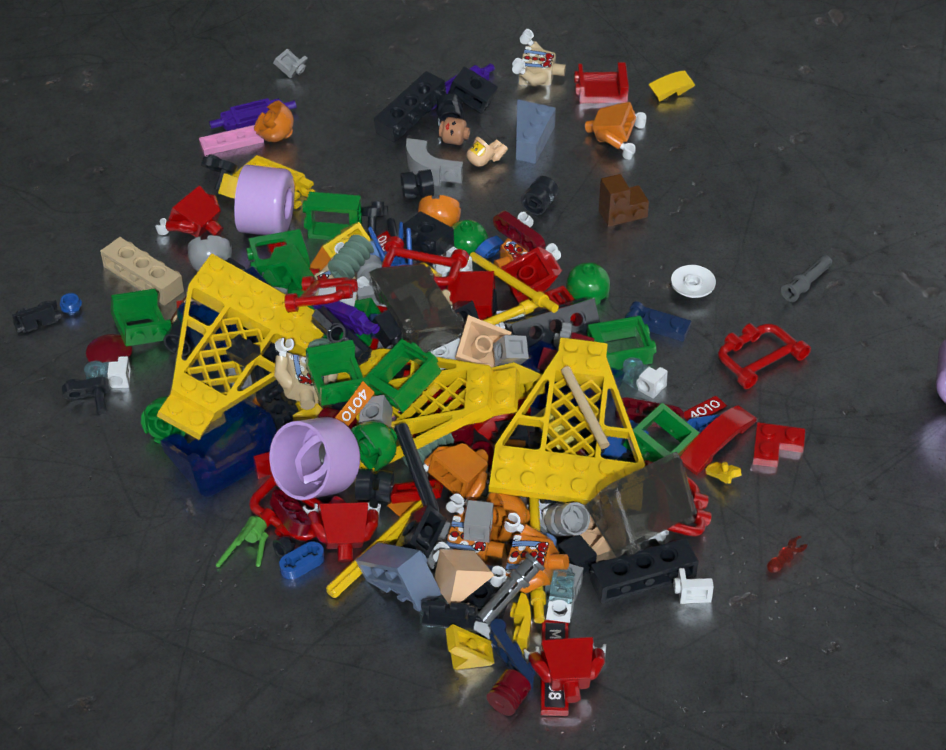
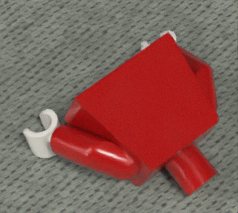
M198 186L172 207L169 221L165 218L160 219V225H155L157 233L159 235H166L169 231H178L200 237L208 231L214 236H219L224 228L217 223L221 213L217 197L207 194L201 186Z
M369 502L320 504L318 512V504L315 503L313 510L306 509V506H303V509L311 520L310 529L317 539L325 543L327 549L338 550V562L353 561V548H362L363 543L371 539L378 527L381 504L378 503L377 508H371Z
M593 637L542 640L541 651L538 646L535 647L534 652H528L527 649H524L525 661H529L539 677L544 682L549 683L551 690H564V699L568 703H575L581 700L580 689L589 688L590 680L598 677L605 664L606 644H603L601 648L595 647Z

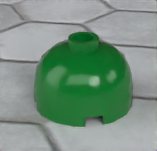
M461 220L451 226L454 228L453 247L463 249L469 255L475 252L480 244L488 239L485 228L476 221Z
M581 263L569 272L566 289L575 300L591 297L595 298V303L598 305L602 299L609 297V275L602 266L596 263Z
M169 396L159 397L149 403L143 411L141 424L146 434L149 432L154 437L153 440L163 445H175L184 438L186 433L157 417L158 411Z
M365 421L351 429L358 442L360 461L366 468H375L374 471H378L392 461L397 449V435L392 428H389L380 421Z

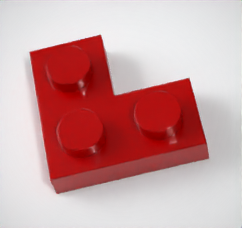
M757 422L753 464L777 468L779 450L803 453L805 429Z

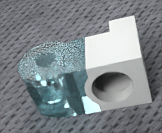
M119 357L118 362L102 363L100 361H91L84 367L86 380L94 377H105L109 380L110 388H129L131 367L128 357Z
M631 357L623 362L622 379L626 384L654 399L667 386L668 371L661 367L654 370L643 364L640 359Z
M554 570L546 620L570 623L574 607L575 573ZM554 611L564 612V614H557Z

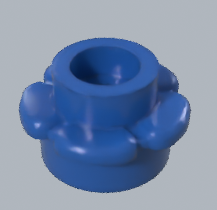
M68 293L61 297L60 307L65 313H76L80 306H82L81 299L74 293Z

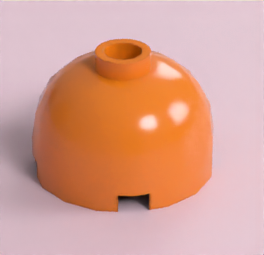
M274 101L267 106L270 110L266 114L262 112L259 115L254 126L256 134L268 142H278L284 138L287 139L293 132L294 117L291 110L281 101Z
M431 195L421 199L418 213L421 211L451 227L454 223L460 221L461 207H459L460 203L452 197L439 195V199H432Z
M500 493L489 494L486 502L493 503L492 541H511L514 539L515 534L520 532L510 533L505 530V521L515 524L508 519V515L510 513L518 514L520 524L524 525L529 522V510L519 496Z

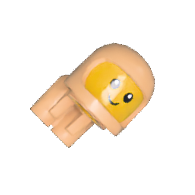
M477 136L473 146L467 150L466 154L471 164L482 167L489 160L493 162L499 161L508 148L497 139L488 145Z

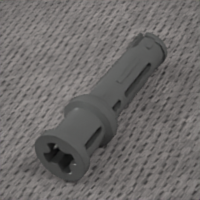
M822 255L802 274H796L790 283H786L781 287L782 296L789 302H795L801 293H805L810 289V284L832 266L831 258L827 255Z
M527 553L525 555L526 559L518 568L510 571L509 575L511 577L477 613L488 625L491 624L493 619L507 606L522 587L524 589L528 588L531 579L540 570L543 571L545 569L531 554Z

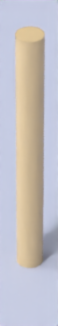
M569 366L564 367L561 372L600 448H607L610 444L571 368Z

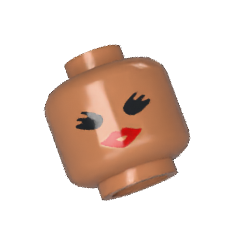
M448 117L445 121L441 122L439 137H442L444 143L460 146L464 140L469 139L470 128L467 127L465 120Z

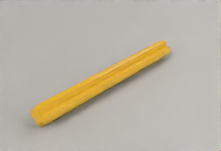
M417 501L358 557L377 543L393 545L399 539L411 514L423 507L422 502ZM356 559L326 586V592L332 598L338 597L362 574Z

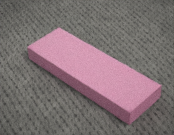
M255 125L200 137L199 144L204 156L263 143L264 139L256 134L254 130Z

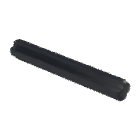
M401 423L395 426L394 430L423 507L430 504L439 512L438 503L409 427L406 423Z

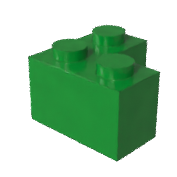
M290 244L274 248L261 281L273 287L285 288L288 294H291L292 288L302 289L303 277H314L296 246Z

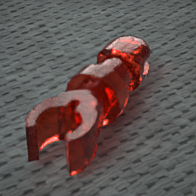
M801 536L791 538L788 546L782 548L779 551V555L768 562L767 569L769 572H779L786 562L789 563L794 559L795 554L807 548L808 544L795 548L797 546L796 542Z

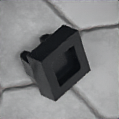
M240 334L232 339L231 347L226 350L227 358L244 367L261 354L259 346L253 344L250 339L242 338Z

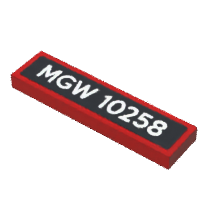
M545 620L542 623V640L568 639V623ZM541 679V715L568 716V702H565L564 690L553 691L549 683Z

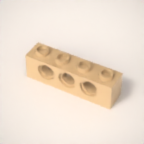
M121 237L100 251L103 266L141 291L156 289L158 302L164 306L184 292L183 278L178 271L172 270L162 261L156 260L146 251L140 250L133 243L127 242Z

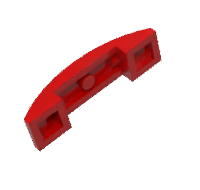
M739 405L730 408L712 421L693 440L680 456L678 462L697 476L712 462L713 456L738 433L743 434L757 421V418Z

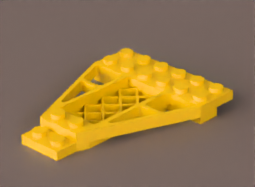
M211 253L188 285L170 395L158 411L157 417L200 440L209 425L220 418L226 410L276 380L274 376L275 363L262 357L271 342L275 344L278 339L284 338L283 344L285 346L286 340L291 338L294 341V347L288 352L306 357L308 344L315 339L324 337L325 334L311 322L312 314L315 310L303 306L299 307L298 312L288 313L285 308L286 294ZM191 298L219 313L212 325L207 326L188 315ZM236 324L238 331H227L226 325ZM189 326L204 336L188 359L184 361L182 359L186 327ZM219 327H221L222 333L215 334ZM238 334L246 340L249 336H257L258 343L253 344L260 347L261 354L247 364L243 372L240 369L242 365L233 360L221 363L219 355L226 354V350L231 347V339ZM225 340L227 347L217 349L215 341ZM209 343L211 350H204ZM214 356L216 364L205 365L203 358ZM198 359L200 366L192 367L195 361ZM256 365L271 372L243 391H239ZM234 368L236 375L226 377L224 369ZM218 370L221 378L210 379L208 372ZM202 373L204 380L199 381L193 378L191 374ZM229 383H234V385L230 389ZM223 384L225 392L220 393L213 389L212 386Z
M560 337L559 351L495 444L489 492L568 503L578 502L583 505L640 512L645 463L606 357L608 343ZM569 366L583 392L591 388L596 393L591 398H588L586 395L585 397L597 420L599 419V424L605 436L628 439L636 463L601 457V448L584 415L581 413L579 405L575 407L570 401L574 398L572 391L564 395L559 390L565 385L569 387L561 372L564 367ZM549 381L545 415L543 417L526 416V412L546 382ZM608 389L611 391L623 428L610 427L604 424ZM553 393L559 398L554 403H552ZM601 399V405L599 410L594 403ZM564 404L570 411L561 415L557 408ZM551 413L556 418V420L549 424ZM573 416L581 422L574 427L567 421ZM562 424L567 432L559 436L554 428ZM518 425L540 427L543 430L541 447L537 450L504 445ZM586 427L591 432V435L584 439L578 432ZM549 433L554 440L546 444L547 434ZM571 436L578 441L573 447H570L565 442ZM594 440H596L595 450L589 445ZM559 444L565 452L557 453L551 449ZM584 448L590 455L580 456L575 452Z
M390 349L372 350L369 360L359 366L363 378L389 353ZM436 357L439 368L448 370H442L425 389L426 391H423L421 396L401 415L398 413L399 410L392 406V417L395 416L397 419L392 421L391 428L394 430L395 426L406 423L412 436L416 433L425 432L413 438L416 448L419 449L465 425L484 422L498 415L515 413L518 411L520 373L517 367L493 371L489 365ZM410 359L408 362L411 363L410 375L390 380L388 384L399 390L419 369L420 365ZM346 372L338 373L336 383L349 381L351 378ZM462 385L466 386L459 395L455 393ZM439 389H442L444 392L434 399L432 396ZM450 396L453 397L454 400L447 407L442 405ZM428 400L432 402L424 411L420 409ZM461 404L464 406V408L461 410H455ZM438 408L442 410L438 414H433ZM359 412V414L356 416L357 425L360 424V423H359L360 412ZM416 412L420 414L418 417L410 418ZM401 446L397 447L396 455L390 463L404 457ZM360 461L359 468H366V466Z

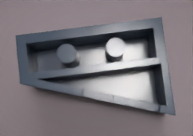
M517 99L516 160L536 164L555 128L556 108Z
M377 543L356 559L367 582L386 593L392 590L398 594V600L402 602L406 600L411 601L414 604V609L419 612L421 611L422 601H427L428 599L434 601L441 595L440 589L427 565V558L420 550Z

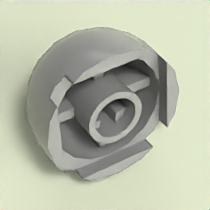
M208 235L205 240H200V237H197L188 244L189 262L196 271H199L211 253L223 260H227L229 257L232 258V245L230 246V242L220 236Z

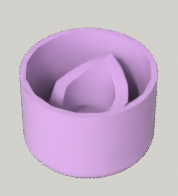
M244 165L238 178L235 194L234 214L238 232L269 235L288 230L293 214L295 193L294 179L289 170Z
M321 417L294 421L282 426L275 434L270 447V467L277 485L285 494L294 499L308 500L337 494L346 490L354 482L358 474L360 450L352 431L338 419ZM322 442L326 451L323 465L319 459V448Z

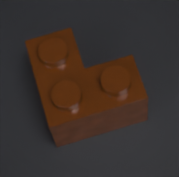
M621 174L601 178L599 212L608 227L648 217L649 200L639 185L629 187Z

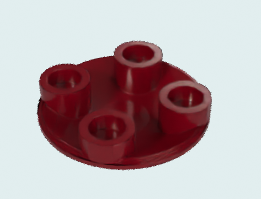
M117 334L97 337L90 342L86 349L87 360L98 371L108 368L109 362H118L119 357H128L129 359L132 354V346L126 347L121 335Z

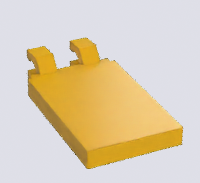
M258 155L245 164L289 170L294 179V209H298L302 205L301 201H297L301 197L300 193L302 196L308 197L309 192H315V190L310 189L314 186V182L305 178V174ZM241 167L232 176L239 177L243 167Z

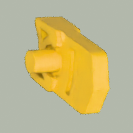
M715 462L709 464L705 469L707 475L718 478L726 484H730L733 478L742 476L741 468L728 465L727 462Z

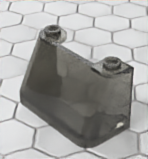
M412 264L381 267L369 272L375 298L379 304L386 305L399 326L403 339H406L408 343H416L423 352L427 353V351L431 352L461 337L463 332L462 326L465 325L464 319L459 312L455 313L434 280L435 277L430 266Z
M677 452L611 483L585 505V508L617 558L625 554L628 557L636 554L641 550L640 545L644 541L678 523L691 525L696 521L694 516L697 515L684 464Z

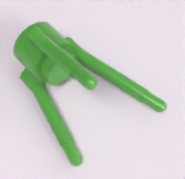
M257 516L249 517L239 535L216 563V567H220L236 546H239L244 539L250 543H255L259 540L256 566L260 567L265 541L268 537V534L264 532L267 527L266 522Z

